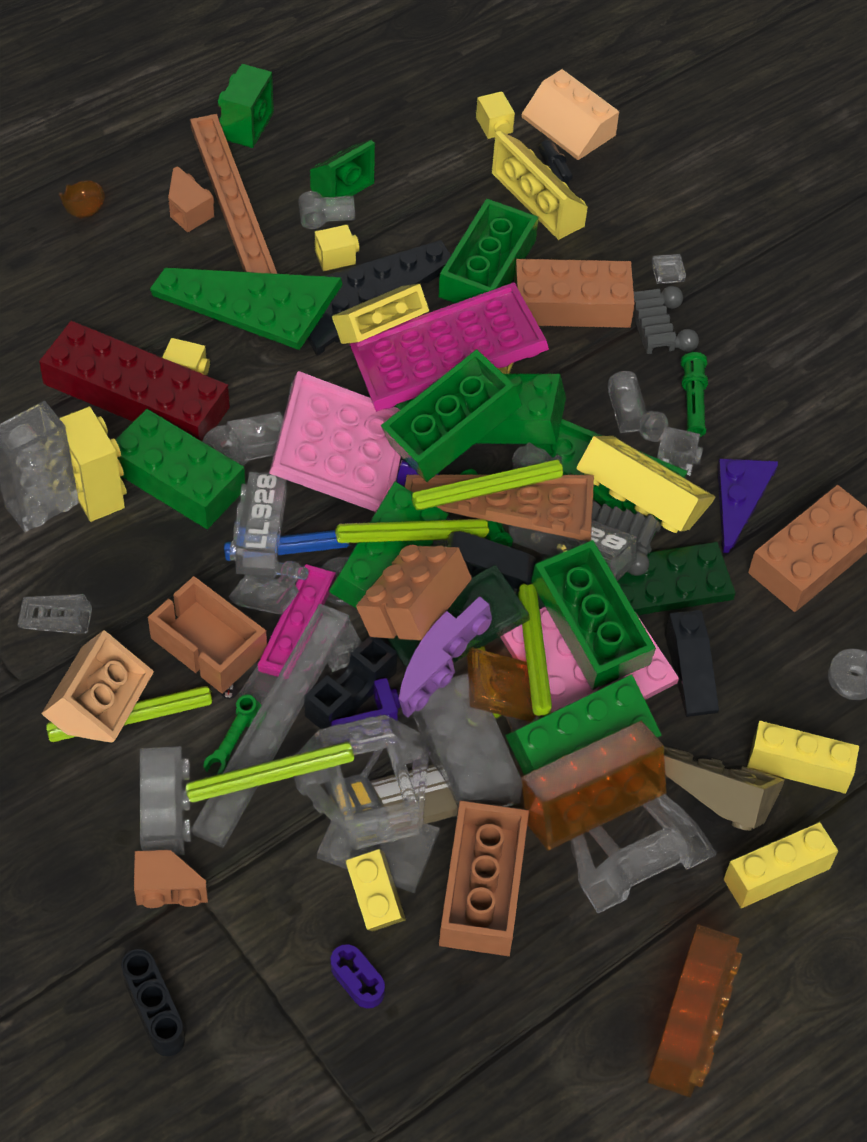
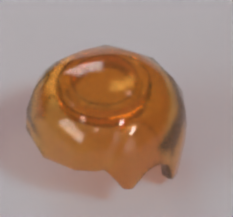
M89 180L80 181L72 186L66 185L65 194L63 195L62 192H59V197L69 214L78 218H88L99 211L105 200V193L99 184Z

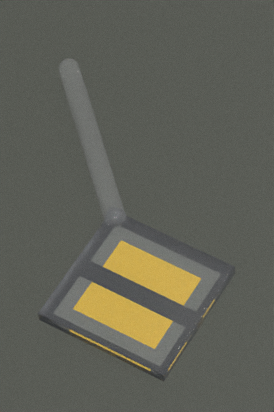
M391 732L384 734L360 775L325 783V787L340 818L382 806L367 776L389 741Z

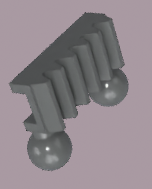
M666 287L662 293H660V289L634 292L635 305L633 317L646 354H652L653 348L667 346L669 351L679 348L685 352H691L697 348L699 344L698 334L692 329H684L676 336V332H673V324L670 323V316L667 314V308L675 309L683 302V293L678 287Z
M593 501L592 527L604 531L605 535L602 537L591 535V537L598 539V541L606 539L607 535H615L625 539L627 542L622 547L635 550L628 553L625 557L624 567L626 571L634 576L644 574L649 568L647 554H650L652 550L650 542L655 531L659 532L661 529L659 521L652 515H649L647 518L640 512H637L635 515L628 509L623 512L616 506L614 509H611L607 504L600 506ZM573 538L568 544V550L585 544L588 541Z

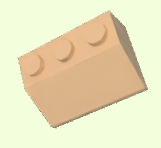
M563 69L541 83L522 112L524 120L577 160H580L616 136L619 117L617 109Z
M103 630L82 646L41 714L67 735L112 743L119 735L154 671Z

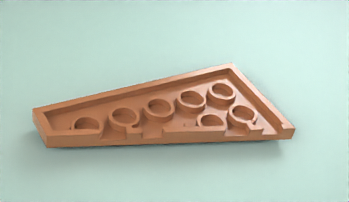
M407 475L405 488L414 493L487 475H435L428 482L420 475ZM563 475L558 479L436 507L445 512L589 542L591 541L594 475Z

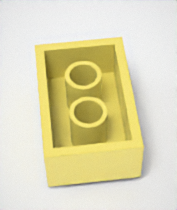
M89 406L56 419L55 425L65 478L89 521L92 522L124 509L123 495L127 494L120 478L124 475L123 468L117 457L121 456V452L116 440L108 438V430L101 416L96 417Z

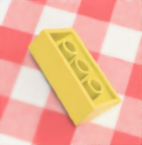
M496 132L492 174L533 215L538 216V220L558 240L585 227L587 214L585 202L578 198L569 189L567 184L561 181L551 171L549 166L544 165L535 156L534 152L528 149L520 140L504 132Z
M593 436L576 468L584 473V475H594V485L599 486L601 483L610 489L608 493L623 502L626 499L636 504L634 508L636 511L647 517L654 515L662 520L661 526L674 533H677L678 530L680 532L690 530L715 499L714 495L614 436Z

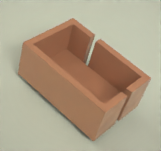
M409 545L400 551L392 565L383 571V574L366 591V594L356 607L370 637L394 639L397 635L399 639L422 640L472 578L459 547Z
M193 576L173 594L174 603L168 598L148 616L150 636L152 640L192 671L197 673L200 670L201 678L223 694L262 657L267 646L266 630Z

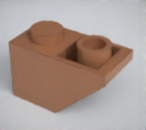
M178 166L173 168L168 196L170 217L184 230L190 232L214 217V198L211 192L203 189L192 175L186 174Z
M171 850L135 851L134 893L137 905H143L147 908H159L164 904H180L185 907H192L199 903L208 902L206 880Z

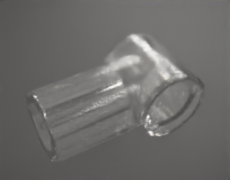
M309 191L303 193L298 199L300 221L302 226L307 229H318L328 221L355 220L353 196L322 198L320 193Z

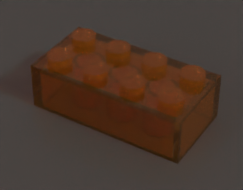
M639 721L522 776L525 810H529L527 825L549 851L666 794L664 745L642 721Z
M697 924L648 1083L687 1097H691L695 1086L702 1088L714 1056L713 1049L723 1025L724 1019L722 1017L731 997L732 983L743 954L736 952L740 938Z

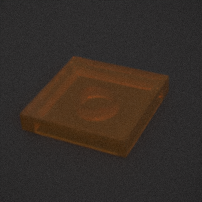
M471 648L467 654L470 707L532 722L536 715L532 709L527 662Z

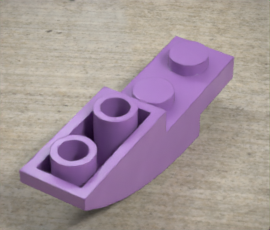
M480 596L457 618L446 611L421 640L407 666L399 694L402 712L406 717H409L415 710L423 709L428 703L430 696L438 688H444L450 683L455 673L452 658L459 657L476 635L483 634L489 628L492 621L490 606Z

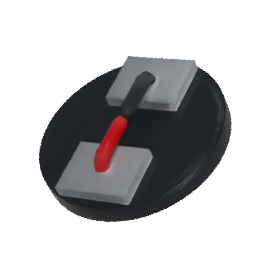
M231 685L221 695L227 699L234 698L237 695V688Z

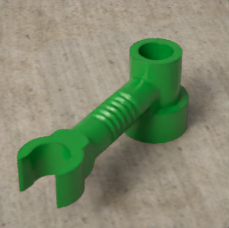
M242 695L238 698L236 702L237 716L219 748L205 759L204 769L206 772H208L213 763L219 762L221 767L217 774L227 773V763L237 740L241 736L240 734H242L245 727L253 728L263 721L264 710L260 702L253 696Z

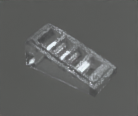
M84 594L23 597L17 625L23 629L87 633L92 606ZM35 608H39L37 618H33ZM48 609H51L50 617H47ZM62 610H65L64 616H61Z

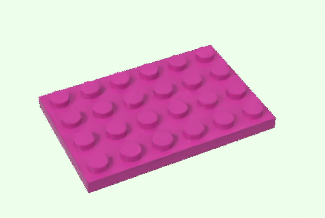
M515 282L413 318L363 341L349 343L376 412L382 409H390L399 403L415 399L476 349L496 368L507 367L513 362L535 357L539 353L549 350L546 338Z

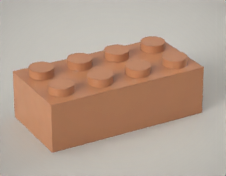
M516 259L514 282L538 326L631 328L635 305L631 261Z
M839 485L835 486L754 552L748 573L794 612L798 611L867 553V508Z
M460 801L439 946L510 956L529 810Z

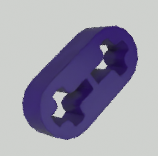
M346 944L337 947L330 957L333 976L360 1007L367 1009L378 1006L385 996V982L381 975L355 946ZM344 957L347 961L353 958L355 973L346 965L340 968V958ZM361 979L368 987L375 985V995L372 996L368 992L363 995L361 994Z

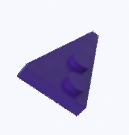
M719 459L718 482L723 553H729L730 549L738 541L741 531L756 509L758 501L766 491L769 481L775 475L778 461Z

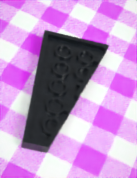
M442 240L324 275L325 277H341L343 285L307 338L316 356L323 353L325 347L332 342H340L332 319L333 315L401 286L429 283L438 277L451 256Z

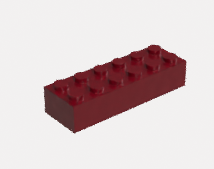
M74 321L69 322L39 361L44 385L133 422L148 409L203 443L207 441L230 408L228 384Z

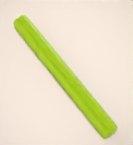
M553 460L417 491L412 494V501L416 510L432 508L558 479L563 476V467L559 460Z
M485 519L338 524L335 529V535L339 543L448 539L449 535L456 531L485 538L489 533V527Z
M522 584L519 587L518 595L532 709L536 716H547L551 713L552 701L538 595L533 584Z
M203 686L139 701L135 704L124 725L212 704L210 689L208 686ZM52 722L46 725L48 738L51 742L76 737L67 735Z
M344 742L188 782L186 784L187 797L190 802H197L349 763L354 760L353 747L350 742Z

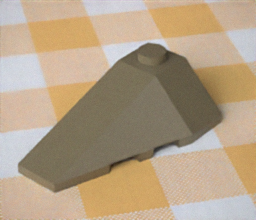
M654 743L644 744L638 747L636 752L720 817L732 821V826L742 830L750 831L752 828L754 829L765 823L785 779L742 766L741 770H729L724 768L725 766L721 760L713 758L711 760L698 759V761H694L693 754Z

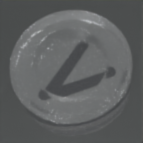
M648 411L641 419L640 434L645 440L661 441L668 431V419L664 413Z

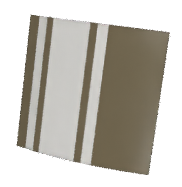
M434 765L369 781L381 806L379 811L384 812L392 833L457 816L458 806L444 778Z

